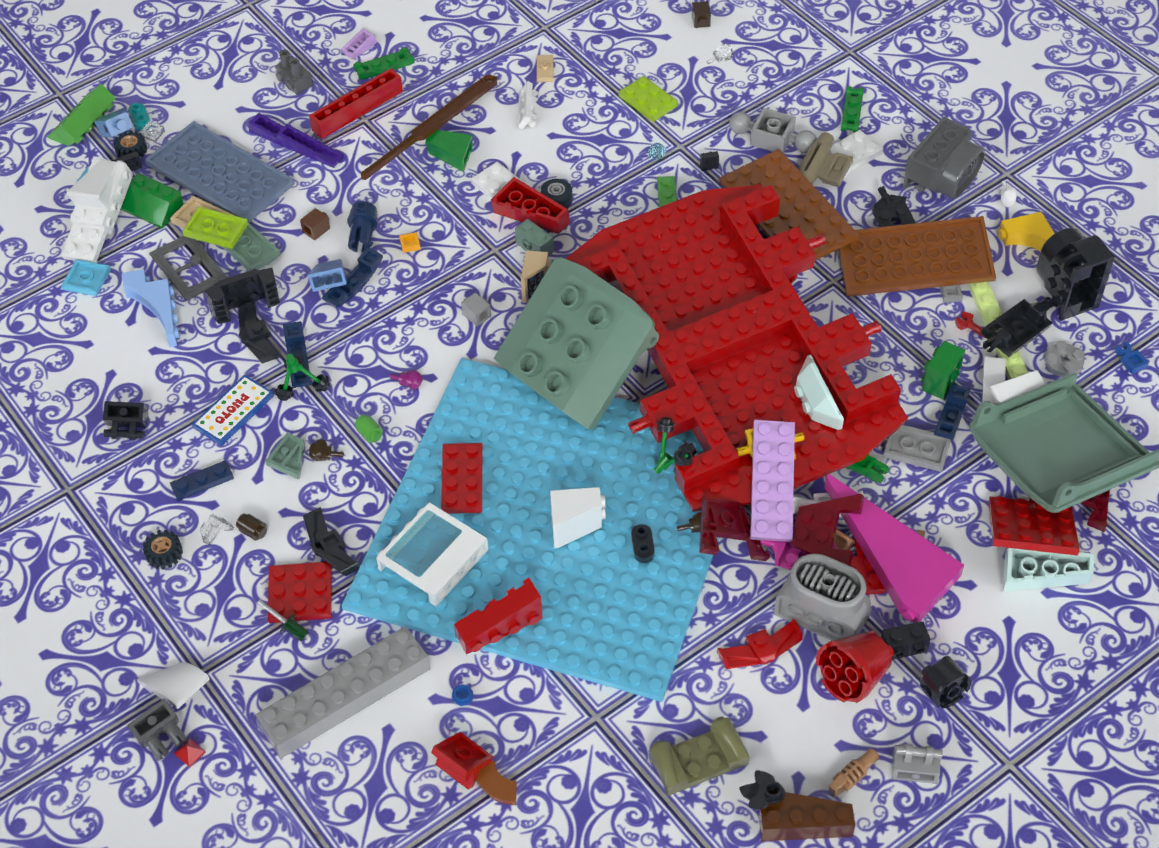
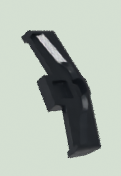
M250 301L240 305L238 318L240 327L239 337L242 344H245L262 364L280 358L279 352L266 340V338L270 337V332L264 320L257 321L255 302Z
M321 507L303 515L311 543L310 548L316 556L323 558L344 576L359 570V563L341 550L345 548V543L336 529L328 532Z

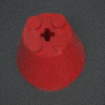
M871 630L826 643L817 652L816 665L820 666L824 678L821 680L823 685L835 698L842 702L858 703L870 694L891 667L894 651L876 632Z

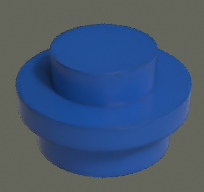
M463 684L458 685L452 692V700L459 706L470 704L474 697L472 689Z

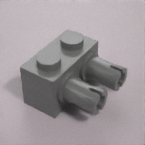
M281 50L279 52L281 62L275 65L277 72L275 75L278 81L283 82L296 95L312 87L311 73L300 64L297 58L290 57L288 50Z
M165 699L127 725L142 748L148 746L157 761L163 759L159 752H162L164 757L169 754V751L158 738L161 734L166 733L175 744V747L181 746L178 738H180L183 744L188 740L177 725L179 719Z

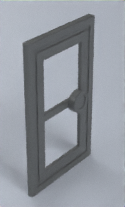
M182 236L149 253L186 301L217 285L220 280L227 278L196 239ZM187 244L195 255L190 257V263L174 270L163 255ZM202 262L212 274V277L189 288L177 273Z

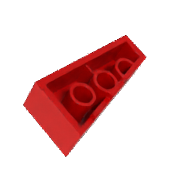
M515 177L491 199L495 214L520 222L529 219L541 229L560 234L570 223L567 208Z

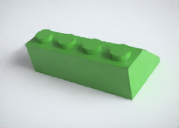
M99 84L70 111L47 137L67 146L72 145L74 142L78 144L84 138L82 134L84 132L87 134L94 127L92 125L93 122L104 116L102 113L104 111L108 112L114 106L112 102L116 98L102 84Z

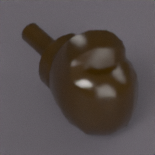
M323 439L312 443L309 448V456L313 461L330 460L331 456L344 457V452L331 451L332 446H327L326 441Z
M702 513L693 515V518L689 519V524L677 526V531L691 529L692 533L701 532Z

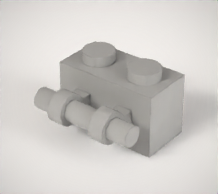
M912 744L895 745L892 755V779L937 784L940 776V759H942L943 751L934 749L931 746L920 748L913 747Z

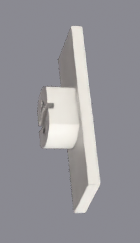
M984 356L982 403L990 401L993 404H998L989 387L1005 381L1006 359Z
M1038 370L990 386L989 390L999 404L1046 384Z

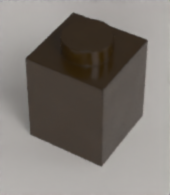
M708 1L692 2L694 28L710 27L711 12Z

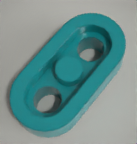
M134 103L128 108L130 118L136 130L143 131L151 126L149 115L143 104Z

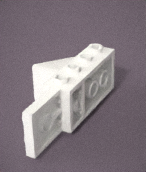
M93 159L88 172L67 191L66 195L75 204V208L70 216V222L73 225L61 254L63 259L97 262L106 235L111 236L133 176L132 171L125 162Z

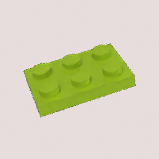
M645 76L619 91L620 98L653 122L678 106V100Z
M198 207L182 232L185 237L233 249L248 226V220Z

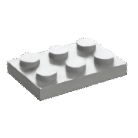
M902 425L889 436L883 457L942 472L951 439L934 435L930 431Z

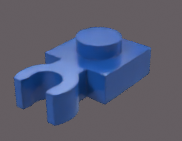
M1124 342V349L1120 348L1119 345L1116 346L1115 353L1121 356L1120 362L1131 374L1148 367L1149 362L1138 350L1132 351L1131 345L1128 342Z

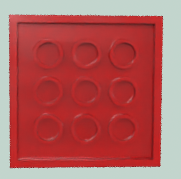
M1003 496L989 497L988 505L993 546L1078 556L1080 548L1072 506L1058 513H1052L1035 501H1027L1022 498L1009 499Z

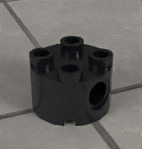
M944 656L939 662L933 666H926L921 672L923 677L920 687L938 708L939 706L942 709L953 706L963 698L961 693L964 690L968 692L971 687V678L950 656Z

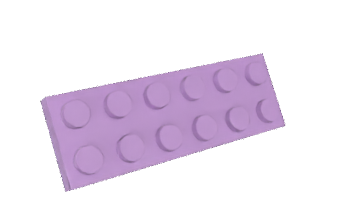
M754 420L750 527V539L784 542H791L793 540L795 422Z

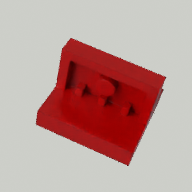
M458 732L434 745L431 754L437 757L435 765L468 790L474 787L480 769L491 764L494 757L462 732Z

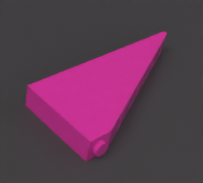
M828 474L826 476L824 488L832 500L858 494L832 475ZM864 498L861 514L840 513L899 613L907 621L913 623L921 622L961 577L964 564L866 498Z

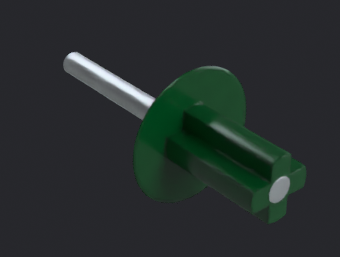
M262 600L257 602L284 623L280 630V635L288 631L302 642L309 634V631L294 621L297 613L291 615L286 620Z

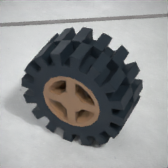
M129 130V133L125 131L123 135L120 133L118 134L119 137H115L113 143L118 158L137 151L139 157L143 158L144 154L147 153V145L142 133L138 134V131L133 133L132 130Z
M158 530L156 535L151 533V538L147 536L146 542L143 543V552L151 567L154 565L155 569H158L159 566H161V569H165L167 565L171 568L172 563L176 565L178 563L177 559L181 560V554H183L178 536L174 535L172 531L168 533V530H164L163 533H161V530Z

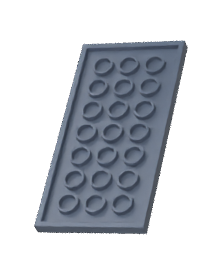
M195 121L145 159L147 166L210 204L237 217L247 219L248 223L295 184L293 178Z

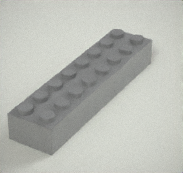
M405 626L256 713L258 725L279 758L282 759L429 671L428 655Z

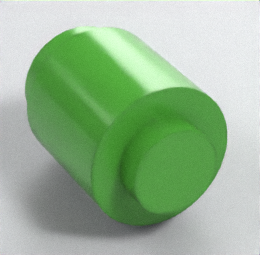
M362 415L356 420V430L368 443L377 442L381 439L383 429L371 416Z

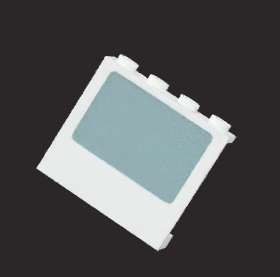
M429 502L418 511L417 516L412 521H409L398 535L392 538L390 544L378 553L376 560L380 571L388 567L428 593L429 603L437 607L488 551V541L483 535Z

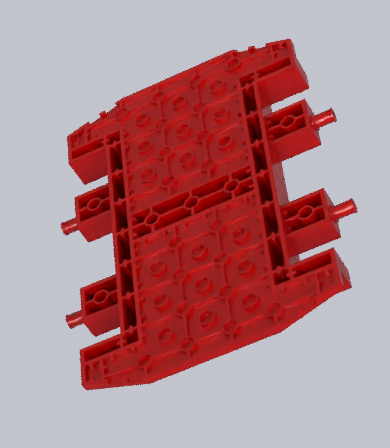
M760 184L702 190L602 229L565 258L586 267L636 301L654 320V328L659 334V339L656 345L652 348H647V351L668 389L641 399L640 412L643 417L628 422V426L632 430V434L649 428L657 443L662 442L663 432L657 430L658 425L656 424V421L660 420L661 417H670L676 423L673 432L667 433V439L692 429L704 452L692 457L693 461L689 466L675 464V481L692 512L702 511V502L706 498L740 502L741 505L750 504L751 506L752 457L750 454L739 456L736 448L747 446L745 430L753 429L754 420L795 422V434L803 432L804 441L794 443L796 459H794V489L864 460L873 449L880 446L882 441L891 436L908 419V416L898 402L901 388L892 374L855 388L843 368L845 365L869 356L872 343L868 337L882 331L881 325L878 324L879 322L876 320L861 326L852 313L818 327L788 279L791 276L814 268L816 254L813 249L826 244L823 234L820 233L806 239L797 226L763 239L756 228V224L778 216L780 197L772 185L764 188ZM808 355L813 357L825 384L844 418L843 426L840 430L811 420L809 414L804 412L801 398H798L795 394L794 387L796 386L797 377Z

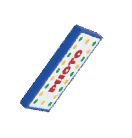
M244 375L192 423L193 429L223 446L274 397V394L271 390Z

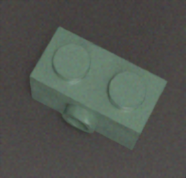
M529 219L515 228L516 244L524 250L548 252V256L554 252L553 237Z

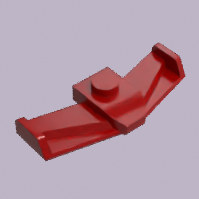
M793 619L771 636H769L766 629L746 636L748 645L723 649L717 648V653L726 669L759 664L765 665L775 661L777 657L803 640L802 631L796 620Z

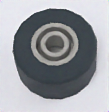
M551 179L543 183L541 187L542 194L567 209L571 206L572 187L570 183L563 179Z

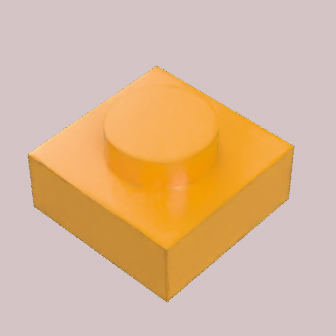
M417 232L399 235L403 253L421 250Z

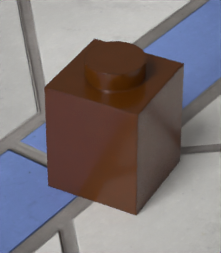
M316 208L300 219L302 232L314 241L330 229L328 215Z

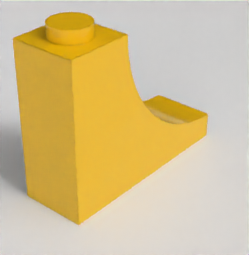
M1042 212L1002 220L998 229V237L1002 239L1005 246L1024 245L1041 251L1044 243L1055 234Z

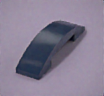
M368 247L357 259L358 265L348 274L347 284L330 288L323 295L322 300L335 308L348 302L373 276L383 259V255Z
M302 322L283 324L287 354L301 357L303 367L310 372ZM302 371L290 375L292 388L312 385L311 378Z
M951 384L934 435L954 440L971 388Z

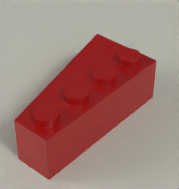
M530 578L523 581L524 585L515 590L512 587L506 591L508 595L499 601L493 599L488 602L483 611L477 609L454 624L455 636L466 655L471 652H477L482 647L490 643H496L503 637L515 634L522 628L534 625L542 619L541 595Z

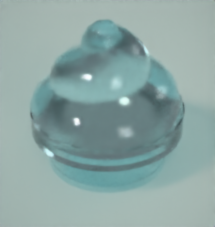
M654 143L648 149V154L653 160L663 159L666 153V148L660 143Z

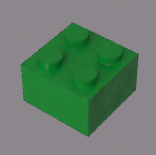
M944 341L940 347L937 346L932 360L928 359L925 364L924 370L926 372L921 380L924 383L922 391L943 400L949 392L951 384H954L960 375L965 349L947 341Z

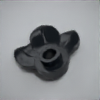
M756 770L754 774L755 783L739 787L743 797L750 800L748 807L752 809H764L770 804L781 802L785 797V790L781 784L775 782L774 776L765 771Z

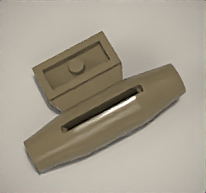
M823 132L809 148L798 170L811 184L818 177L825 184L840 187L853 162V157L838 152L830 154L834 137L830 133Z

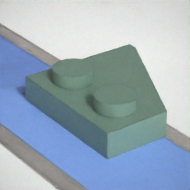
M287 433L266 459V465L299 480L305 447L304 440Z

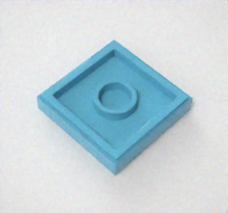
M76 259L61 285L62 289L97 296L111 271L110 265Z

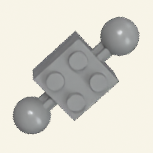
M767 108L762 109L756 122L751 121L750 116L744 112L733 114L729 121L731 130L737 134H744L748 130L751 131L750 145L769 151L780 149L784 153L789 142L795 143L796 148L800 152L807 153L811 145L817 140L815 134L808 130L801 131L798 134L794 133L795 116Z

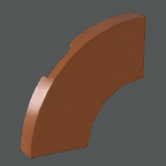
M495 761L480 769L476 779L479 787L495 801L516 805L517 781L508 780L501 776L496 769Z

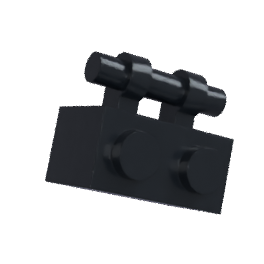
M105 401L103 421L107 426H112V428L104 429V437H111V439L129 438V440L144 439V431H137V427H147L148 408L144 403ZM119 427H129V430H119Z

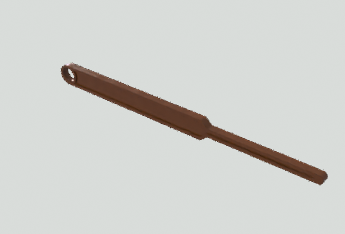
M494 75L482 77L411 131L412 135L362 171L361 179L367 180L414 143L428 138L497 85V77Z

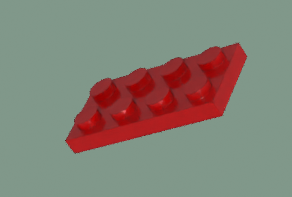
M443 444L441 510L447 514L482 513L483 444Z

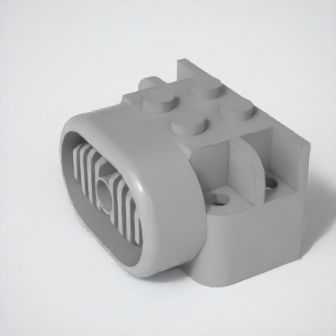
M808 554L799 558L792 566L791 573L776 597L774 615L789 622L795 619L798 626L833 641L860 634L872 609L870 608L871 601L865 595V580L856 569L822 554Z

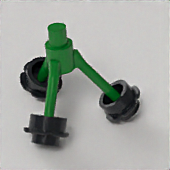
M287 354L284 361V367L287 369L284 384L278 385L277 389H275V395L282 401H287L293 397V388L288 385L292 373L302 371L313 379L312 386L317 392H324L329 388V377L323 374L316 377L303 367L301 357Z
M661 417L660 420L656 421L658 425L657 430L663 432L660 459L654 467V471L657 474L666 470L673 463L679 466L691 465L692 457L697 453L692 443L688 444L686 441L674 453V457L665 452L667 433L673 432L674 426H676V423L670 417Z

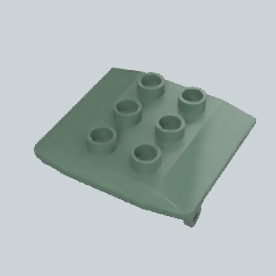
M559 257L552 262L493 359L585 428L594 430L639 357L647 348H652L656 345L659 334L654 328V320L636 301L586 267Z
M1075 372L1003 403L993 404L990 401H984L978 406L974 419L970 423V432L981 449L1028 497L1052 513H1058L1159 468V450L1157 449L1150 453L1076 384L1077 374Z

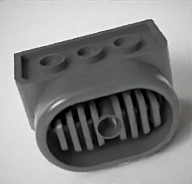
M943 117L908 157L903 188L906 189L913 181L918 183V191L921 193L928 188L934 192L956 199L978 174L984 160L985 150L983 147L970 142L972 132L969 128Z

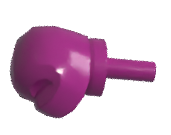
M416 370L402 372L400 376L390 375V379L399 380L400 385L410 387L412 390L418 389L423 381L422 375Z

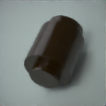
M243 513L236 521L238 530L255 541L264 538L267 533L266 523L251 514Z

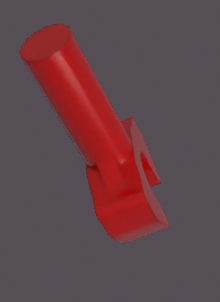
M962 312L961 318L963 320L956 317L955 324L958 329L969 328L985 338L980 333L983 328L973 322V314Z

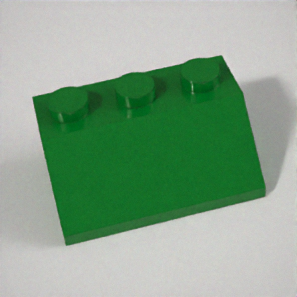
M138 173L130 182L121 210L163 229L184 203L180 191Z

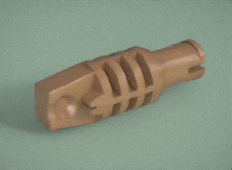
M870 748L859 759L851 760L849 764L833 777V782L829 785V793L836 798L845 790L848 792L853 788L854 785L866 776L867 769L879 760L878 753Z

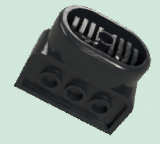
M1066 228L1053 234L1044 243L1036 267L1037 274L1043 280L1046 290L1054 300V307H1061L1060 321L1100 306L1115 256L1097 235L1084 238L1075 228Z

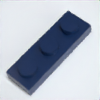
M225 460L169 483L177 501L233 480L234 477Z

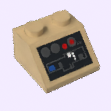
M526 250L521 274L522 303H527L551 266L552 261L548 260V252Z

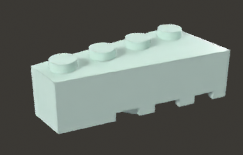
M1007 548L1004 562L1003 592L1089 584L1094 573V554L1079 552L1078 556Z

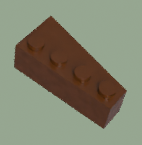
M785 792V797L781 802L770 804L766 808L758 810L761 842L853 837L855 829L853 806L850 803Z

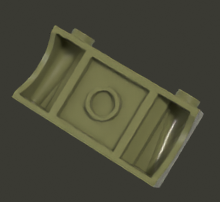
M724 717L716 718L710 726V731L673 746L668 741L659 740L649 750V760L656 768L667 796L749 764L750 757L730 718Z

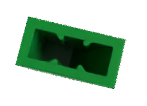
M437 130L425 140L429 154L460 171L465 170L473 148L472 135Z

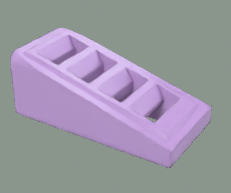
M362 28L341 49V52L353 60L377 43L376 38L373 34Z

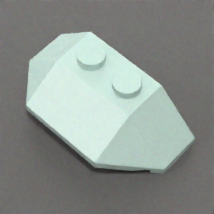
M808 355L797 377L796 386L794 387L795 394L798 398H801L804 412L809 414L811 420L840 430L842 429L844 418L825 384L813 357Z

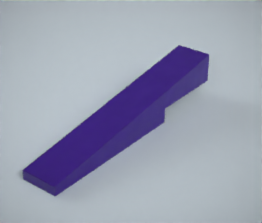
M258 113L249 122L250 133L332 168L344 158V155L293 126L289 124L282 126L261 113Z

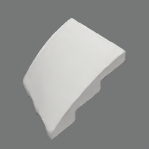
M181 662L137 679L138 683L150 693L154 692L162 700H167L176 709H179L210 680L205 672L186 662Z

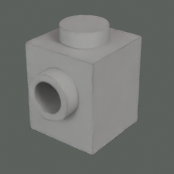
M474 293L461 302L462 315L477 327L491 317L490 304L484 297Z

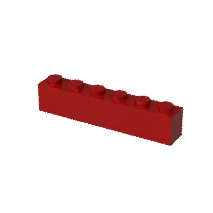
M390 68L309 115L311 130L323 139L403 92L401 76Z

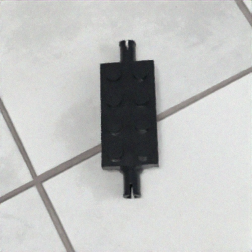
M1045 297L1041 302L1029 303L1025 299L1020 301L982 329L980 333L987 339L983 342V348L987 349L990 347L987 352H992L995 348H998L1002 353L1011 357L1050 328L1053 322L1047 318L1046 312L1054 306V300L1052 299L1048 302L1051 298Z

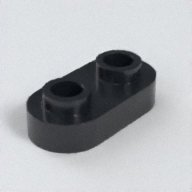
M644 524L634 526L631 530L634 558L640 563H648L653 560L655 551L652 531Z

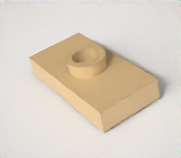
M537 55V82H554L553 55Z

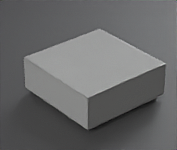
M960 285L940 287L944 303L961 302L963 300Z

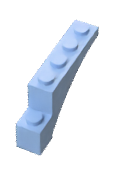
M144 269L122 273L126 297L138 301L153 312L165 329L169 346H177V338H180L178 327H175V324H178L177 314L174 313V310H177L175 299H172L175 296L174 287L169 285L168 279L151 281L150 276H146Z

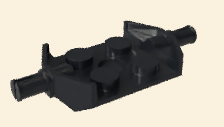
M884 186L877 189L881 199L873 205L872 213L879 227L896 226L891 221H898L900 225L916 223L906 204L907 197L889 195Z

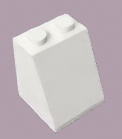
M600 487L550 491L554 548L564 546L602 528V519H605V496L600 494Z

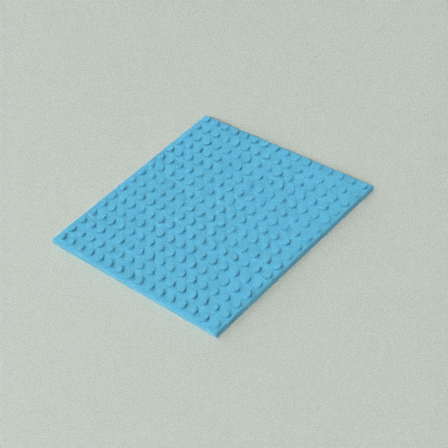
M461 358L342 603V610L397 626H406L411 630L459 643L454 630L456 622L477 609L483 611L488 602L493 599L499 601L508 595L506 591L512 587L515 590L524 585L523 581L530 578L541 595L542 619L534 625L522 628L515 634L503 637L496 643H490L482 647L481 650L663 702L714 555L699 552L700 532L692 533L691 529L677 531V526L689 524V519L693 518V515L696 513H702V511L692 512L675 481L676 463L671 464L660 474L654 471V467L660 459L662 442H656L649 428L638 431L635 434L631 433L632 430L629 429L628 422L643 417L640 412V403L614 397L596 428L589 430L539 395L508 370ZM692 429L666 440L665 452L674 457V453L679 450V447L685 441L688 444L692 443L697 451L695 456L704 451ZM482 443V513H457L449 515L486 537L488 551L435 607L429 603L428 593L388 567L380 571L376 557L382 549H385L390 544L392 538L398 535L404 529V526L417 516L418 511L429 502L441 509L443 444ZM600 487V494L605 496V519H602V528L564 546L554 548L550 491ZM434 514L433 518L392 561L417 577H421L462 531ZM639 524L647 525L652 531L655 551L653 560L648 563L638 562L633 554L631 530Z

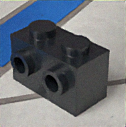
M924 621L884 629L881 634L884 642L891 646L894 651L892 660L926 653L931 640Z

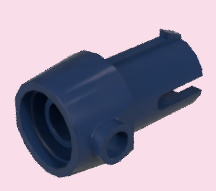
M358 201L351 207L347 219V224L350 227L348 240L350 250L357 252L359 241L363 243L362 253L373 244L371 240L373 231L377 228V208L372 203Z

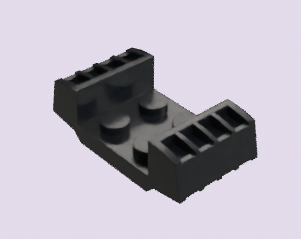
M273 268L253 269L220 280L217 285L205 290L211 316L218 324L230 322L229 310L238 308L244 303L255 302L263 298L268 308L280 303Z

